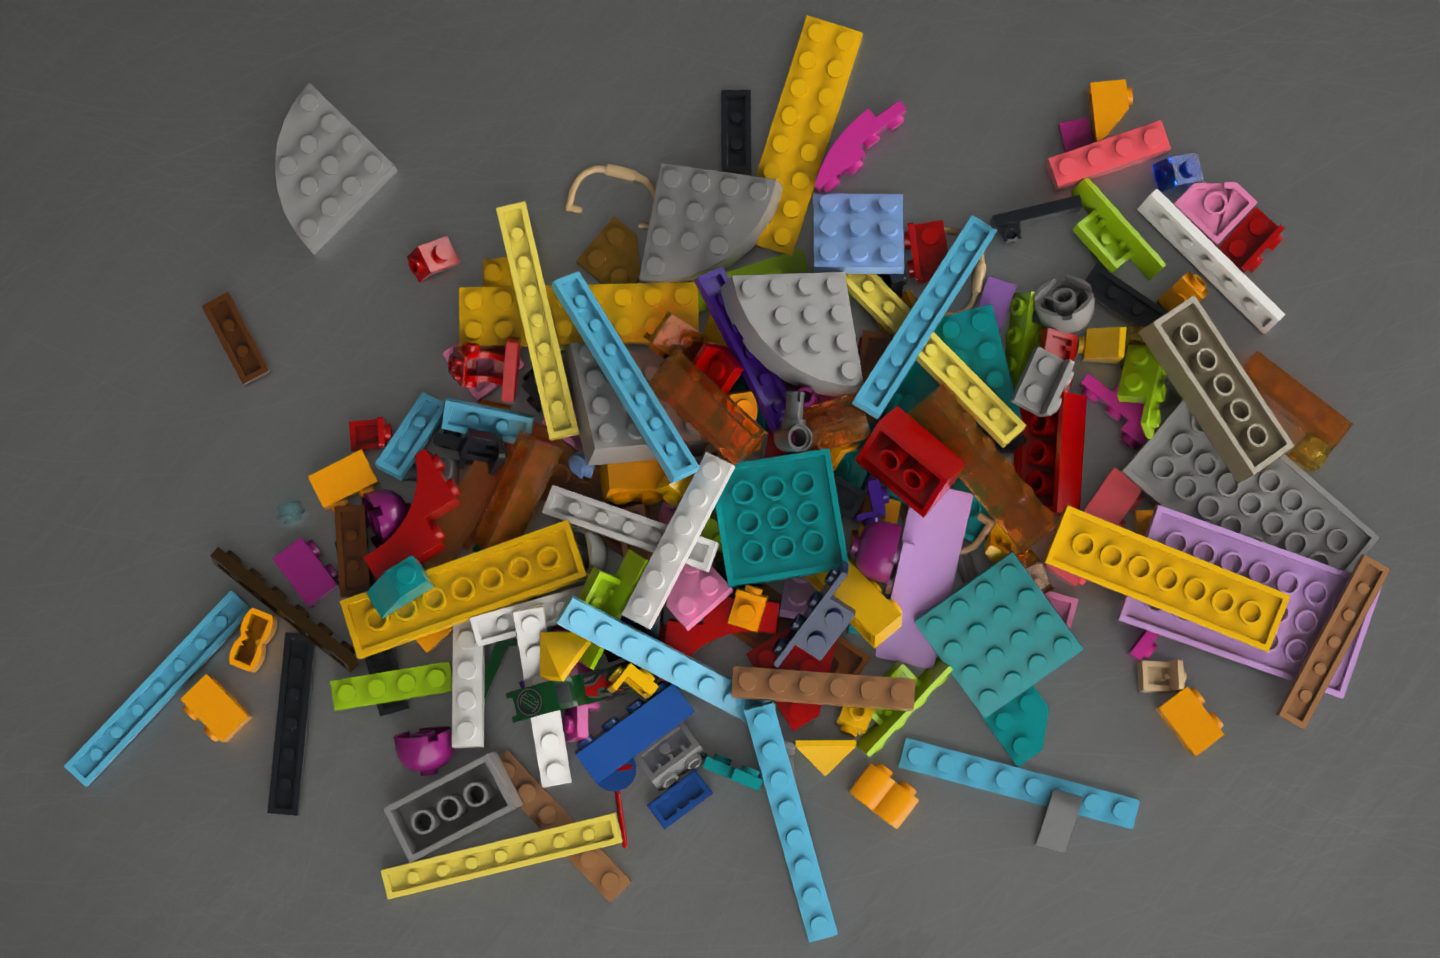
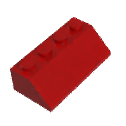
M1062 392L1060 395L1062 402L1059 409L1051 416L1038 417L1019 407L1022 421L1027 425L1022 431L1027 441L1014 452L1010 512L1061 516L1065 505L1080 510L1087 396Z

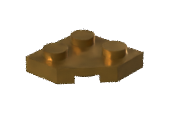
M614 216L577 259L576 263L601 284L637 283L640 276L637 235Z

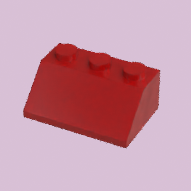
M898 406L878 421L855 459L857 463L876 479H879L882 484L886 485L888 489L923 518L927 516L955 483L967 464Z

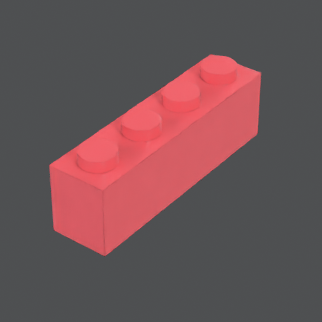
M1159 120L1048 158L1045 167L1054 192H1058L1078 185L1085 178L1093 180L1164 156L1169 152L1171 146L1162 121Z
M1114 467L1107 474L1082 511L1124 528L1127 523L1123 520L1129 509L1134 512L1144 498L1140 495L1142 490ZM1045 564L1043 567L1072 588L1076 587L1078 583L1083 586L1087 581L1049 564Z

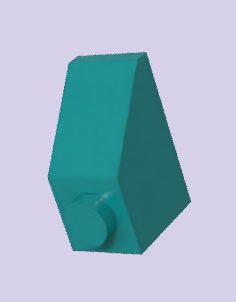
M411 555L385 571L366 593L383 619L432 589L434 585L420 562Z

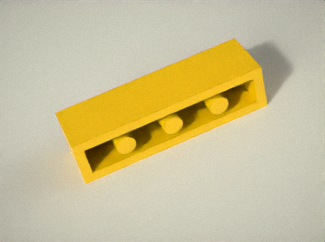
M850 557L848 558V575L834 592L833 596L856 610L850 624L875 649L902 626V610L893 599L887 600L877 582L867 579L857 569L855 560ZM828 572L804 577L820 592L826 584L824 579Z

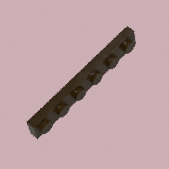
M217 547L210 555L216 567L348 672L351 673L357 667L356 652L349 643L344 640L339 643L332 637L334 633L325 624L319 622L317 625L309 619L311 615L299 604H296L295 607L286 601L287 595L278 587L273 586L271 589L263 582L265 578L254 568L248 571L241 565L242 560L231 550L224 552L221 548Z

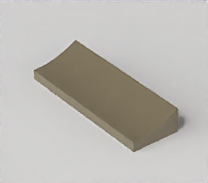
M1195 295L1138 332L1238 483L1255 475L1294 447V444Z

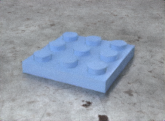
M813 193L814 273L904 274L902 194Z

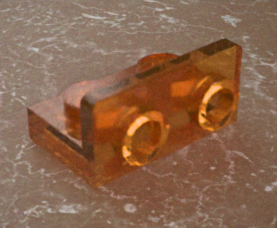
M670 311L666 313L652 335L646 332L643 336L650 342L648 346L650 350L662 358L665 353L673 357L671 363L683 372L687 371L704 343L718 345Z
M858 392L803 409V420H806V426L812 433V451L827 448L831 450L869 438L871 432L866 414L863 410L852 404Z

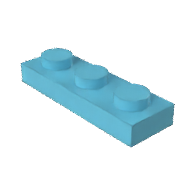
M422 392L375 462L376 468L402 481L416 461L415 454L424 449L442 422L445 403Z
M448 397L445 401L441 429L465 434L467 429L471 428L502 434L503 442L529 447L532 441L536 416Z

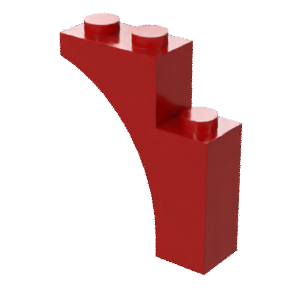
M423 449L415 454L417 464L416 490L405 519L384 544L363 557L376 580L385 571L411 555L420 564H423L447 548L442 541L446 538L443 530L438 523H432L462 504L457 496L461 491L453 478L447 479L442 470L446 466L437 453L433 455L428 450Z
M729 595L704 617V622H698L689 631L677 619L670 618L667 620V625H662L660 641L691 657L699 648L717 638L739 632H751V630L728 623L736 597ZM767 600L758 632L775 634L778 632L781 601Z

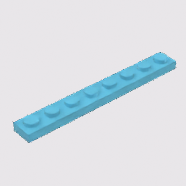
M973 215L970 217L854 398L853 405L879 419L994 238L997 229Z
M578 271L553 281L552 290L669 481L674 483L697 473L699 469L698 463L580 272Z
M230 590L64 767L85 787H88L241 626L244 616L251 607L237 593Z
M571 594L555 619L558 625L745 722L747 721L743 709L771 702L731 698L732 678Z
M771 701L743 709L808 941L810 943L838 935L774 703Z
M905 738L898 764L899 768L1046 807L1048 806L1052 789H1058L1083 797L1078 815L1133 829L1140 800L909 738Z

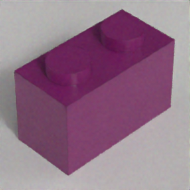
M300 537L275 556L273 561L307 606L313 608L339 588V583L336 581L339 579V574L330 563L326 566L318 557L322 552L312 539L307 542L304 538Z

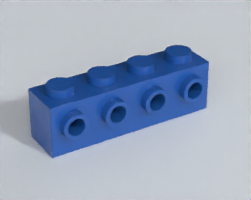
M665 681L659 682L657 684L659 687L652 696L643 701L640 698L636 699L625 708L627 710L626 714L619 719L613 716L601 725L603 730L594 737L592 734H589L587 739L576 744L578 749L575 750V755L596 784L695 713L676 685L670 682L666 683Z

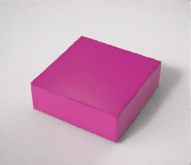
M1088 117L1058 124L1064 153L1094 143Z

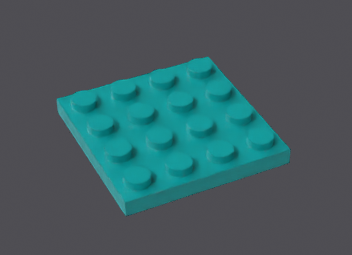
M989 304L943 317L934 333L1022 420L1019 406L1010 402L1014 386L993 305ZM915 360L895 392L903 397L899 408L940 442L984 430Z
M829 448L732 463L735 469L715 505L728 588L827 573L832 567L838 568L843 560L848 563L849 569Z
M1013 551L914 620L916 626L944 664H948L953 669L951 671L952 675L984 718H987L1083 650V646Z

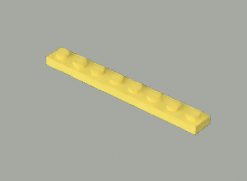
M526 202L498 207L496 211L549 439L552 441L578 435L580 433Z
M845 274L848 292L894 337L911 309L877 274ZM933 332L916 361L1004 448L1027 425Z
M616 812L411 863L384 868L381 870L387 899L389 900L623 842Z

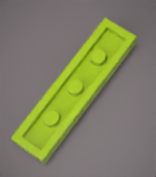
M451 661L330 681L334 711L452 692Z

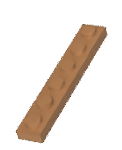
M1361 554L1276 712L1277 716L1305 730L1389 574L1390 568Z
M733 666L731 698L913 711L916 679Z
M509 750L500 756L524 804L520 808L541 830L576 822L547 790L542 788L541 784ZM601 848L566 856L609 903L632 882Z

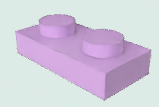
M804 576L785 579L779 612L780 617L794 619L798 613L803 615L807 610L808 606L806 604L814 592V586Z

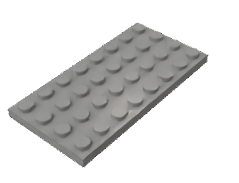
M1183 399L1179 401L1154 431L1153 439H1147L1120 471L1160 506L1349 573L1354 569L1361 554L1366 555L1380 538L1285 454L1255 475L1238 483Z

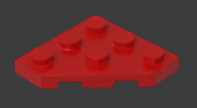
M789 628L746 653L752 666L756 668L829 673L837 640L821 661L795 645L778 668L773 665L774 652H772V649L781 636L786 638L791 631ZM775 701L792 731L797 730L820 714L821 705Z

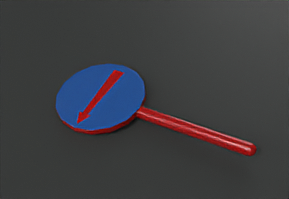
M634 758L598 783L601 788L615 793L619 827L623 839L622 847L624 849L628 847L620 791L626 789L636 776Z

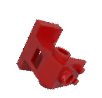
M509 336L506 341L505 351L480 348V344L471 342L462 343V347H453V356H450L448 360V372L459 383V386L477 387V382L498 384L502 386L501 401L514 402L517 396L521 338ZM478 358L495 359L494 373L477 372Z

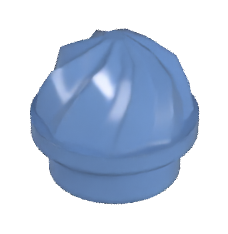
M584 450L575 451L568 460L570 471L579 476L580 479H583V476L592 478L596 465L587 466Z

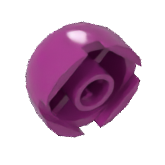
M381 489L364 493L365 498H362L361 501L362 504L366 505L367 528L370 526L376 535L370 537L376 549L395 533L411 507V503H405L402 496L392 490Z
M879 521L866 526L860 537L854 535L850 553L856 554L855 565L865 577L878 582L888 583L893 567L892 562L898 547L901 525Z
M449 726L420 728L419 732L412 733L411 736L410 731H406L393 737L398 759L409 770L420 771V776L438 774V768L445 766L452 759L455 751L452 748V728Z

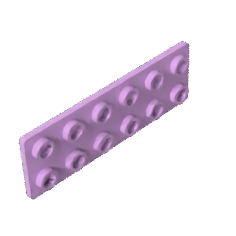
M949 488L924 518L910 506L908 507L900 546L897 547L892 564H895L893 576L889 577L884 589V593L888 594L887 600L893 599L902 610V626L876 647V657L896 662L899 660L905 664L928 669L934 667L937 653L916 626L914 620L951 594L973 500L972 493Z

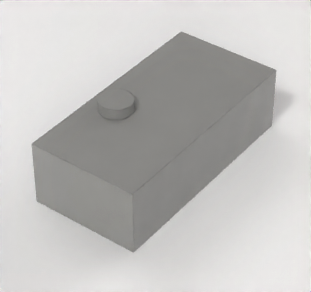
M494 751L386 806L383 810L411 863L524 804L497 751Z

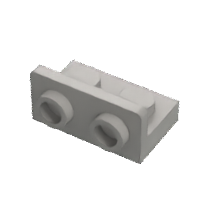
M1034 347L1010 402L1038 417L1051 416L1059 409L1062 402L1060 395L1064 387L1069 385L1074 376L1072 369L1075 362L1071 359L1063 360L1040 347Z
M682 721L634 758L656 788L662 791L676 784L679 777L687 771L699 767L708 755Z

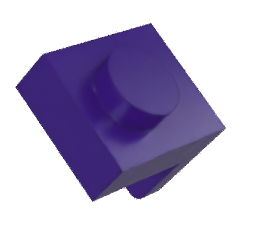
M879 479L867 481L866 484L872 512L855 515L856 523L862 522L863 527L881 521L880 518L886 517L884 504L889 503V496L886 485L880 486Z

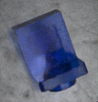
M1197 153L1170 156L1153 164L1154 177L1160 192L1205 181Z

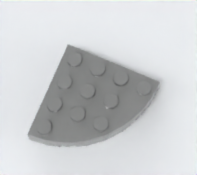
M309 83L296 98L283 121L276 146L275 176L277 192L287 219L298 237L315 255L398 171L384 154Z
M661 163L639 280L643 283L694 282L697 277L723 266L725 270L734 265L754 247L767 224H770L777 210L783 186L777 179Z
M845 272L731 276L720 288L725 309L732 325H736L744 338L742 341L745 346L767 369L790 384L809 387L814 390V393L829 397L851 398L861 389L864 382Z
M570 343L563 358V364L587 466L656 460L585 343ZM629 352L693 457L702 456L711 438L704 419L688 394L678 393L676 390L677 381L661 368L639 355Z

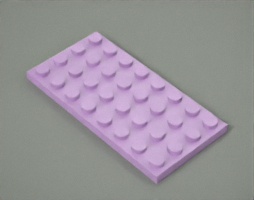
M1155 505L1145 537L1290 595L1289 602L1269 652L1262 651L1124 595L1116 620L1293 682L1351 573L1172 509ZM1381 589L1325 693L1344 699Z

